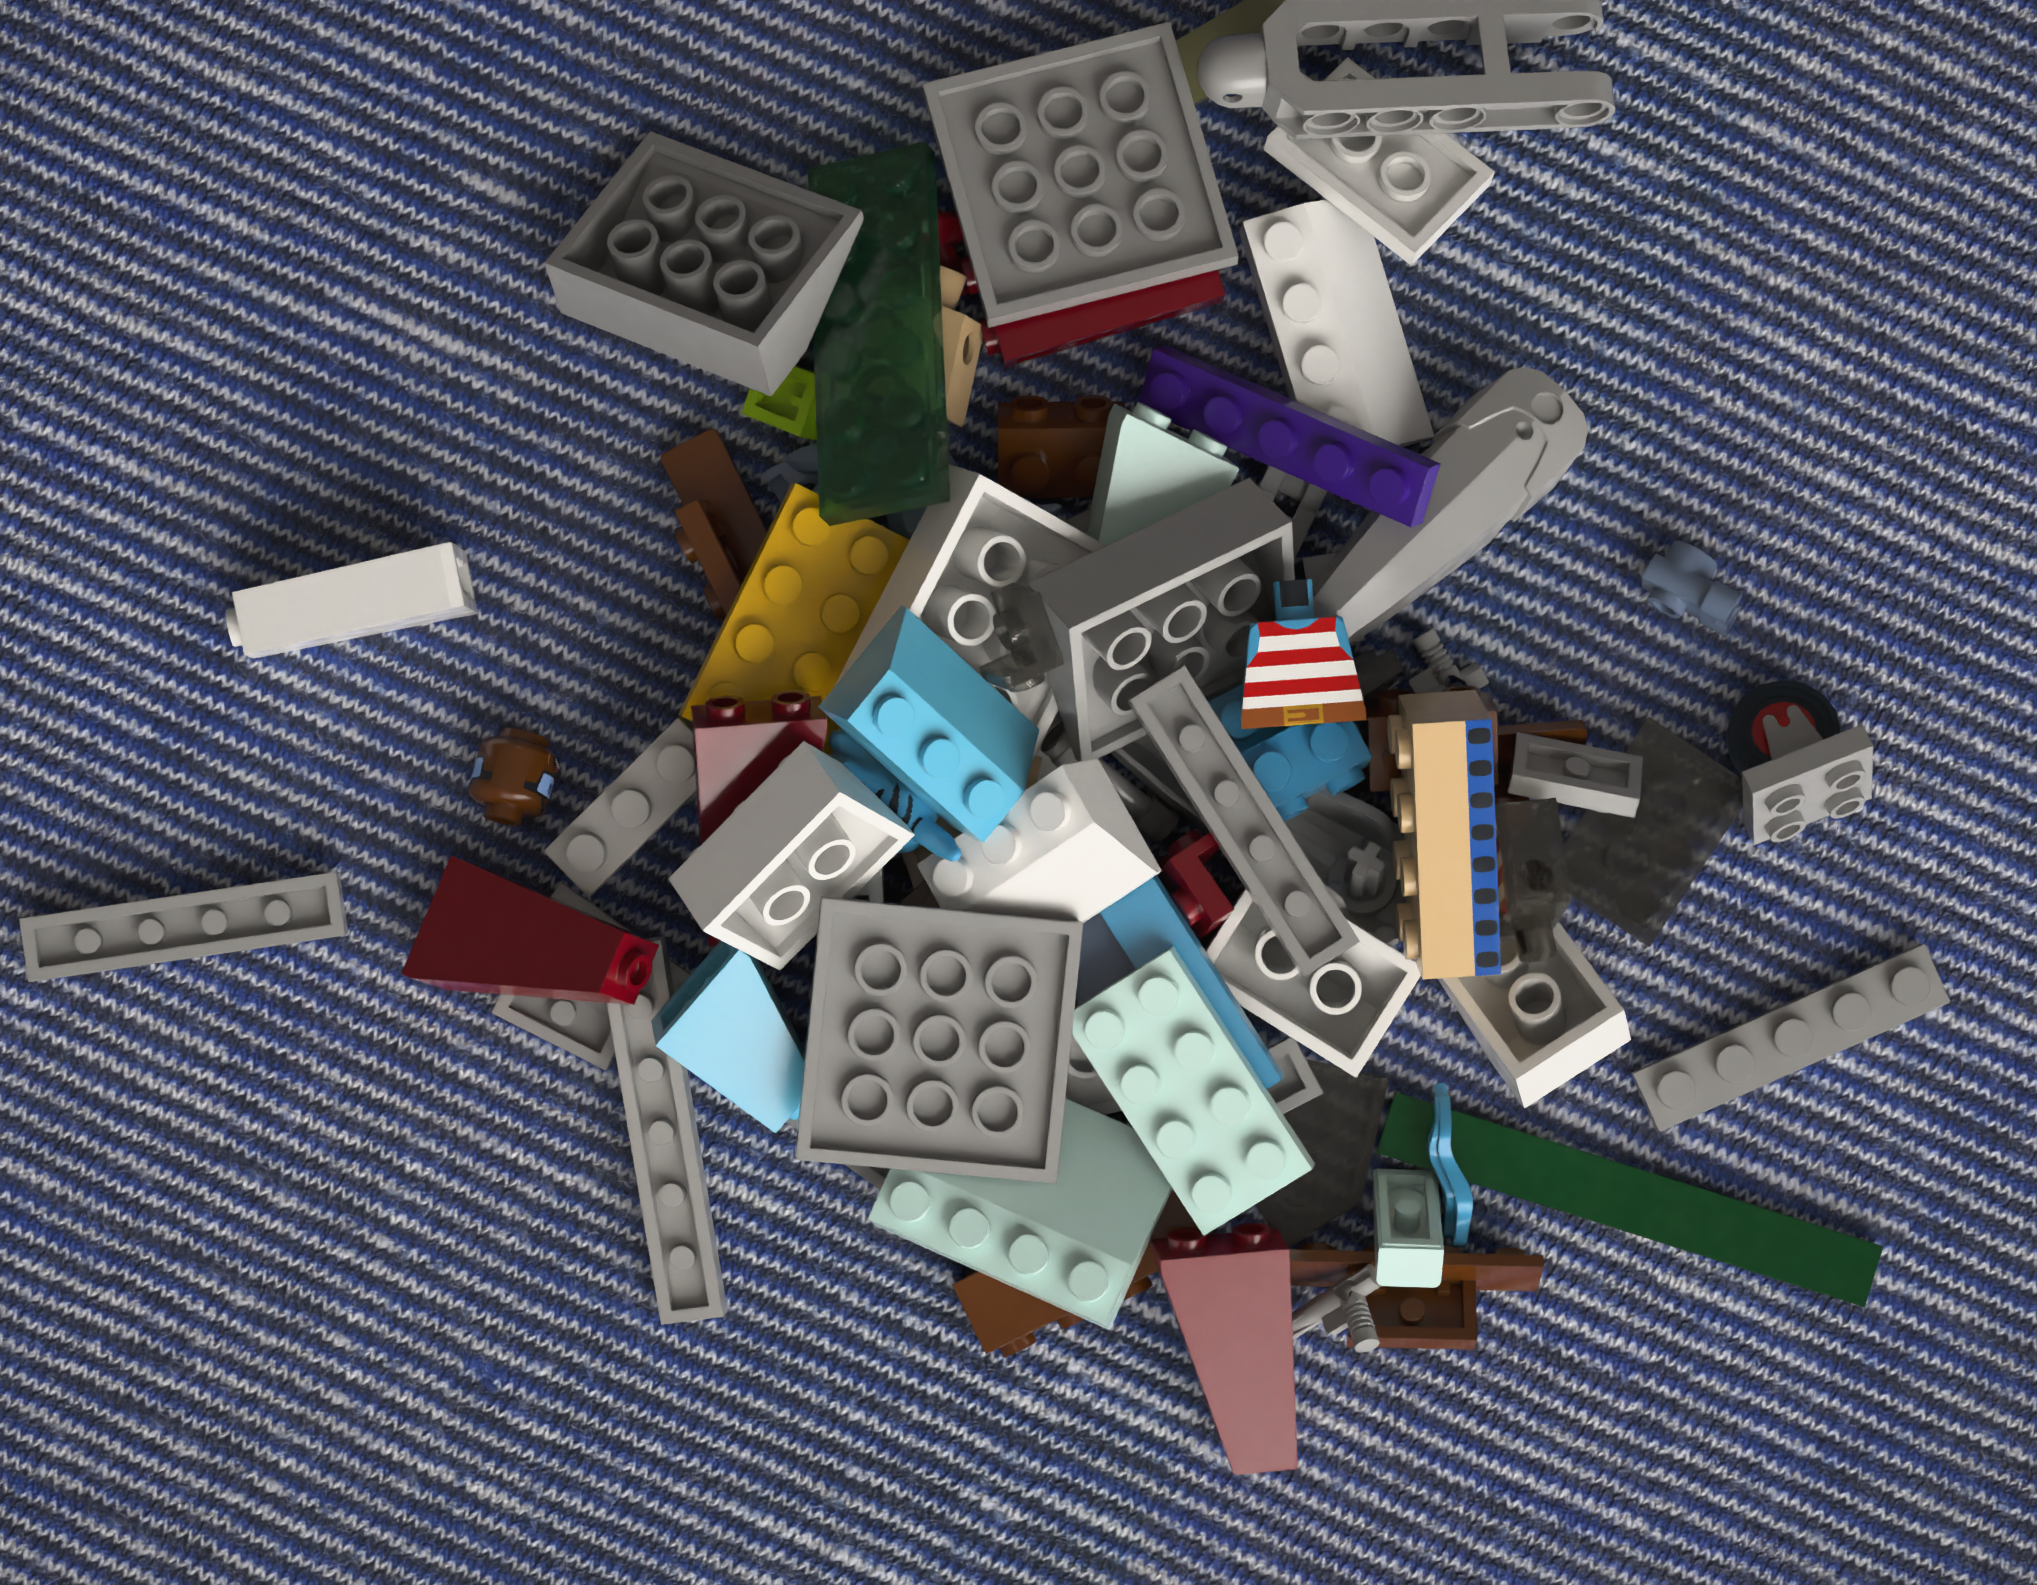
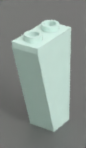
M1137 402L1133 412L1114 403L1108 416L1090 510L1091 518L1086 534L1105 545L1111 544L1162 518L1168 517L1217 492L1229 488L1239 468L1226 457H1223L1228 446L1193 429L1189 439L1167 429L1172 420L1170 417L1140 402Z

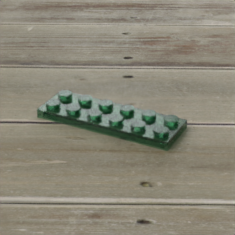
M924 141L808 168L809 191L860 209L864 217L813 334L819 517L829 526L949 502L950 483L935 152Z

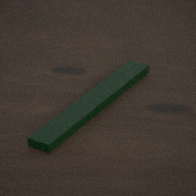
M1394 1091L1375 1152L1434 1171L1427 1155V1139L1434 1119L1433 1103ZM1451 1109V1151L1467 1182L1862 1307L1866 1305L1884 1247L1882 1245Z

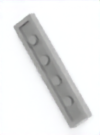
M1185 665L1130 699L1128 704L1302 978L1359 943L1360 940Z
M340 872L19 919L28 982L349 935Z
M1918 944L1637 1069L1630 1074L1655 1130L1661 1132L1950 1003V999L1925 944Z

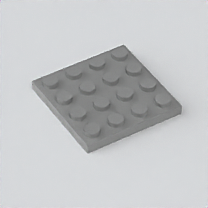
M1170 22L923 83L924 99L988 328L1238 265V252Z
M821 896L795 1159L1057 1183L1083 923L1073 920Z

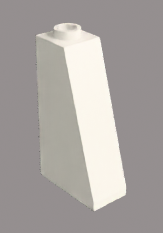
M448 542L232 592L235 608L226 609V622L232 645L234 647L242 646L244 655L255 659L478 614L466 551L454 543Z

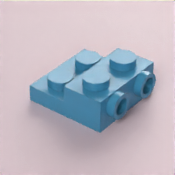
M1243 684L1208 701L1284 822L1308 809L1309 806L1305 799L1315 793L1328 788L1331 795L1334 796L1348 790L1366 778L1362 769L1369 766L1372 755L1353 721L1241 729L1239 715Z

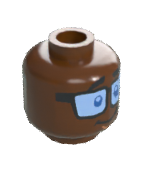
M502 728L499 736H491L483 740L477 753L468 785V792L477 803L485 807L484 818L502 825L519 827L523 817H539L546 812L560 767L558 758L548 750L550 742L546 738L525 730Z

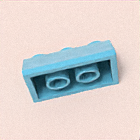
M901 605L818 707L952 828L984 843L1025 792L1039 729L907 607Z

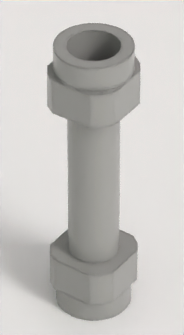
M1062 721L1048 733L1041 746V751L1051 758V762L1057 767L1077 762ZM1098 758L1141 835L1144 838H1150L1154 843L1164 840L1177 825L1179 813L1153 791L1148 795L1143 793L1102 758Z

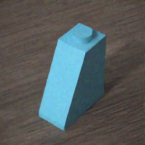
M720 941L651 1020L655 1045L774 1133H777L789 1118L796 1120L799 1117L805 1048L758 959Z

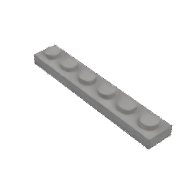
M665 936L646 938L659 944V948L652 962L649 980L641 988L635 1005L607 1003L660 1322L661 1325L724 1317L728 1309L688 1070L655 1045L651 1020L675 994Z

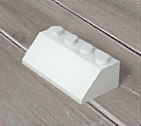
M1327 199L1302 203L1243 221L1239 231L1289 398L1401 447L1433 438L1432 426L1374 236Z

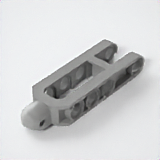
M1285 0L1262 24L1260 33L1227 34L1215 38L1205 46L1200 54L1197 65L1199 85L1207 97L1218 105L1227 108L1262 107L1272 121L1294 139L1580 128L1602 123L1611 118L1615 113L1612 79L1606 73L1599 71L1511 73L1507 44L1541 42L1544 36L1574 35L1593 28L1595 32L1599 31L1603 27L1604 21L1601 0ZM1466 39V45H1480L1484 75L1313 81L1300 71L1297 46L1341 44V50H1353L1355 45L1359 43L1403 42L1405 48L1417 47L1419 41ZM1227 94H1237L1232 97L1226 96Z

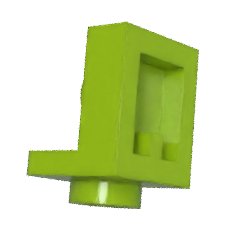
M795 365L772 396L749 388L741 414L796 436L825 442L838 437L840 429L846 423L850 411L849 402L854 386L840 379L824 376Z

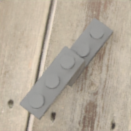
M682 716L678 717L544 850L546 855L587 897L594 895L684 805L697 799L692 721Z

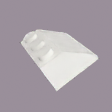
M803 741L790 755L781 761L778 768L745 801L735 808L723 824L701 846L696 848L668 879L704 932L781 970L817 934L821 896L852 899L914 836V833L906 823L841 762Z
M1098 758L1061 765L1026 789L984 843L964 833L956 837L954 840L961 850V858L958 861L951 862L933 853L917 864L941 908L1081 921L1082 923L1162 871Z
M1244 887L1232 905L1235 910L1211 937L1204 950L1240 1006L1352 1076L1357 1077L1420 978L1421 974L1416 962L1412 959L1406 960L1404 954L1346 919L1360 942L1302 978Z

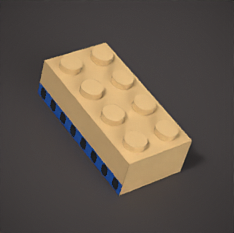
M1476 690L1398 695L1399 714L1388 715L1387 721L1390 754H1395L1397 769H1401V778L1390 779L1393 817H1398L1400 833H1404V840L1393 841L1395 879L1401 881L1403 897L1406 896V903H1396L1395 906L1398 942H1403L1405 959L1415 960L1422 979L1501 974L1492 718Z

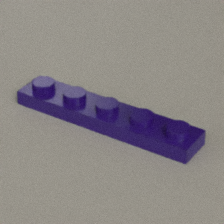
M1167 345L1153 349L1139 402L1172 419L1171 423L1193 431V429L1200 431L1225 444L1228 448L1411 528L1423 523L1441 463Z

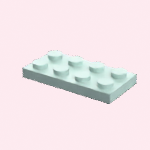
M1174 946L1075 1007L1072 1035L1203 1236L1313 1169L1315 1163L1268 1090H1266Z

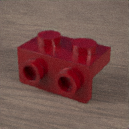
M1196 828L1179 838L1166 849L1168 854L1157 862L1162 870L1157 876L1199 942L1203 944L1215 934L1235 909L1205 868V865L1220 847L1211 833L1203 836L1200 830Z

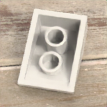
M1517 867L1503 876L1504 894L1508 910L1505 915L1501 912L1499 913L1501 974L1439 978L1438 980L1490 1062L1521 1105L1526 1108L1629 1042L1631 1037L1622 1006ZM1523 928L1528 953L1521 956V962L1518 957L1514 933Z

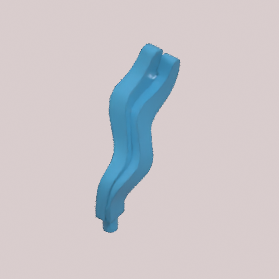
M1437 1083L1434 1085V1119L1427 1139V1155L1442 1187L1443 1238H1453L1452 1247H1466L1473 1210V1197L1470 1186L1451 1151L1450 1096L1447 1095V1085L1445 1083Z

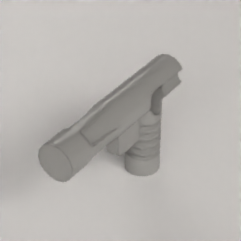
M1434 628L1412 640L1418 652L1422 653L1421 657L1425 658V664H1428L1427 669L1408 681L1410 688L1416 694L1441 692L1446 688L1448 676L1457 678L1464 685L1474 686L1479 689L1489 684L1485 673L1477 662L1472 663L1461 671L1458 670L1456 665H1452L1454 661L1449 659V654H1446L1447 649L1443 648L1444 644L1439 643L1441 639Z
M1372 1264L1366 1265L1292 1312L1293 1340L1316 1325L1323 1323L1325 1331L1331 1335H1336L1348 1328L1357 1352H1368L1378 1347L1380 1344L1365 1297L1381 1287L1376 1282L1375 1266Z

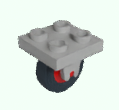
M1780 680L1761 684L1743 695L1730 714L1726 732V744L1730 761L1742 776L1743 824L1753 845L1769 839L1773 842L1788 840L1802 832L1809 823L1829 815L1834 819L1846 817L1858 811L1865 804V801L1872 799L1873 744L1863 724L1842 732L1838 713L1823 693L1805 683Z

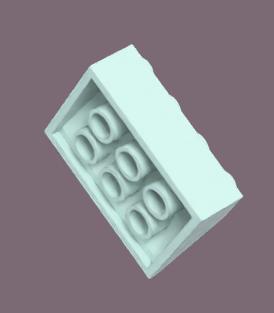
M1065 1098L1057 1183L890 1168L868 1220L877 1227L1110 1330L1173 1188L1133 1127Z

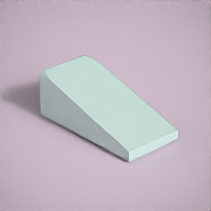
M1373 1169L1376 1282L1381 1286L1429 1288L1439 1286L1442 1276L1444 1245L1438 1180L1435 1172L1432 1170Z

